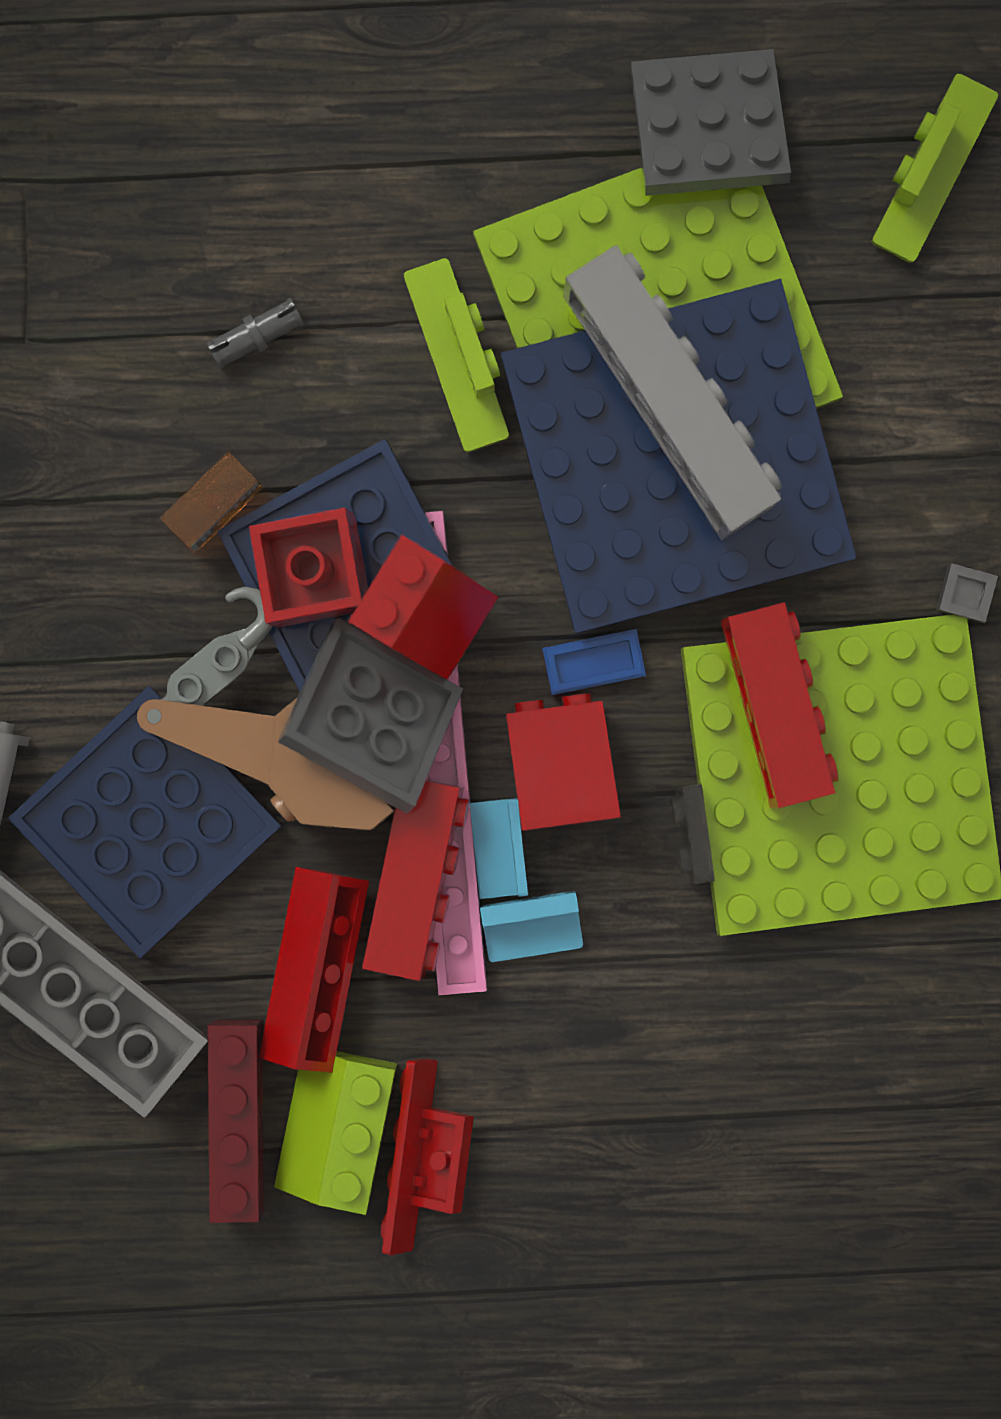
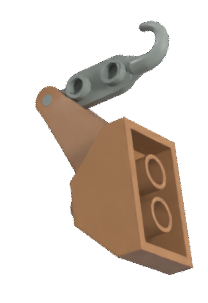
M241 587L229 592L225 597L228 602L248 599L256 605L258 610L256 620L246 629L213 639L177 669L168 680L166 696L160 700H148L140 706L137 712L138 724L148 733L157 735L269 784V787L276 794L270 801L288 822L297 819L300 824L364 830L377 828L395 812L394 806L278 743V739L297 698L276 716L204 706L245 671L258 644L272 629V625L265 623L260 590L251 587Z

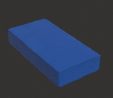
M636 629L542 648L552 695L646 676Z

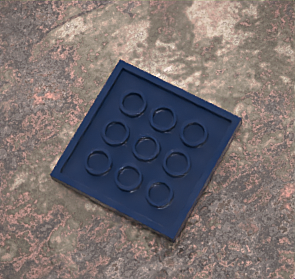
M386 439L217 530L245 586L258 590L260 589L249 526L339 508H347L356 515L368 589L401 535L453 566ZM353 614L279 628L272 626L269 633L299 691H301L330 625L337 618L361 630L349 622Z
M148 686L8 817L139 958L144 957L282 827L281 823L227 766L157 735L148 733L140 727L137 721V712L140 706L148 700L162 699L152 686Z

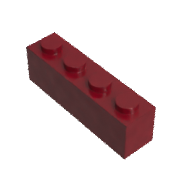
M214 1020L208 1025L210 1223L259 1222L264 1213L263 1059L259 1058L262 1043V1020Z

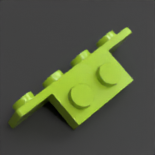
M957 74L954 77L936 114L927 112L914 136V139L921 142L914 158L905 155L892 181L899 184V187L872 239L874 246L908 263H913L916 260L998 98L996 91L962 74Z
M446 258L406 271L404 279L464 451L469 453L508 439L509 432L495 394V384L493 381L494 378L500 376V372L492 349L483 351L477 333L485 331L476 303L467 306L463 293L459 291L450 262Z

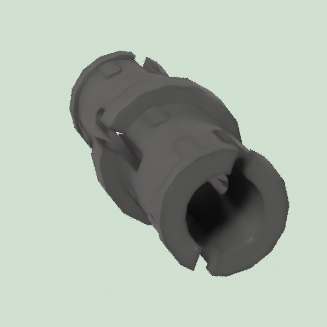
M286 299L287 301L255 318H252L250 314L242 318L244 323L213 340L207 341L206 344L219 368H225L224 366L256 349L261 353L268 349L267 344L298 327L304 326L305 324L292 299Z

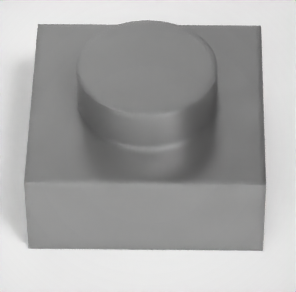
M953 563L949 564L936 611L957 615L978 623H985L998 576Z

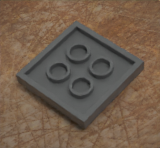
M773 49L631 62V80L645 196L790 183L791 168Z
M337 618L330 625L278 739V743L399 810L408 813L417 803L463 688L444 679L342 619Z

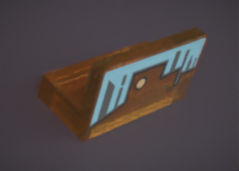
M228 451L160 519L182 540L188 549L196 554L217 533V530L224 527L263 486Z

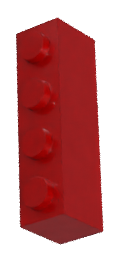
M784 602L721 620L770 808L779 809L835 794L833 783L838 781V771L832 754H825L820 735L826 734L825 722L819 706L812 707L808 688L813 687V677L808 661L806 659L800 660L795 641L800 640L801 633L795 613L793 611L787 612Z
M426 780L417 803L411 811L405 813L395 807L362 969L417 981L425 977L426 970H435L440 943L432 941L436 922L444 924L450 895L442 893L446 874L454 876L460 847L452 846L456 827L464 828L469 810L470 799L462 798L464 787Z
M301 867L295 868L259 1058L296 1070L333 1072L369 885L368 880Z

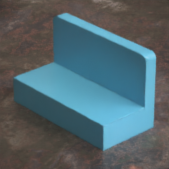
M518 799L470 803L480 899L518 895V897L528 896Z
M575 890L480 905L488 959L491 962L579 949L583 946Z

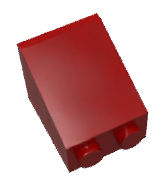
M401 535L349 622L395 651L448 680L499 597L444 560Z
M591 693L562 697L563 706L544 709L543 700L514 703L516 713L506 714L522 831L620 818L603 701L592 702Z

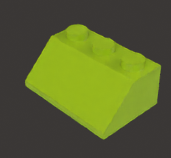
M336 1051L332 1073L298 1070L274 1185L275 1188L319 1206L366 1215L397 1063Z

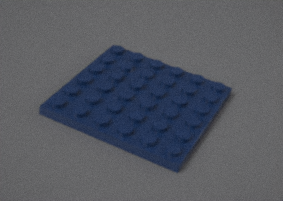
M781 279L668 308L673 318L668 323L678 340L686 337L692 344L700 359V362L695 365L705 381L712 378L720 387L727 400V404L722 408L733 424L739 420L745 426L755 446L750 448V451L760 466L764 463L770 465L782 485V488L777 491L782 499L771 510L721 541L586 331L501 353V360L575 634L856 559Z

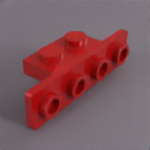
M434 1059L408 1060L400 1078L399 1088L402 1094L400 1114L393 1130V1138L396 1143L393 1165L387 1176L389 1199L387 1213L381 1223L382 1253L391 1256L413 1250L419 1207L449 1214L462 1212L474 1116L432 1107L437 1071V1060Z

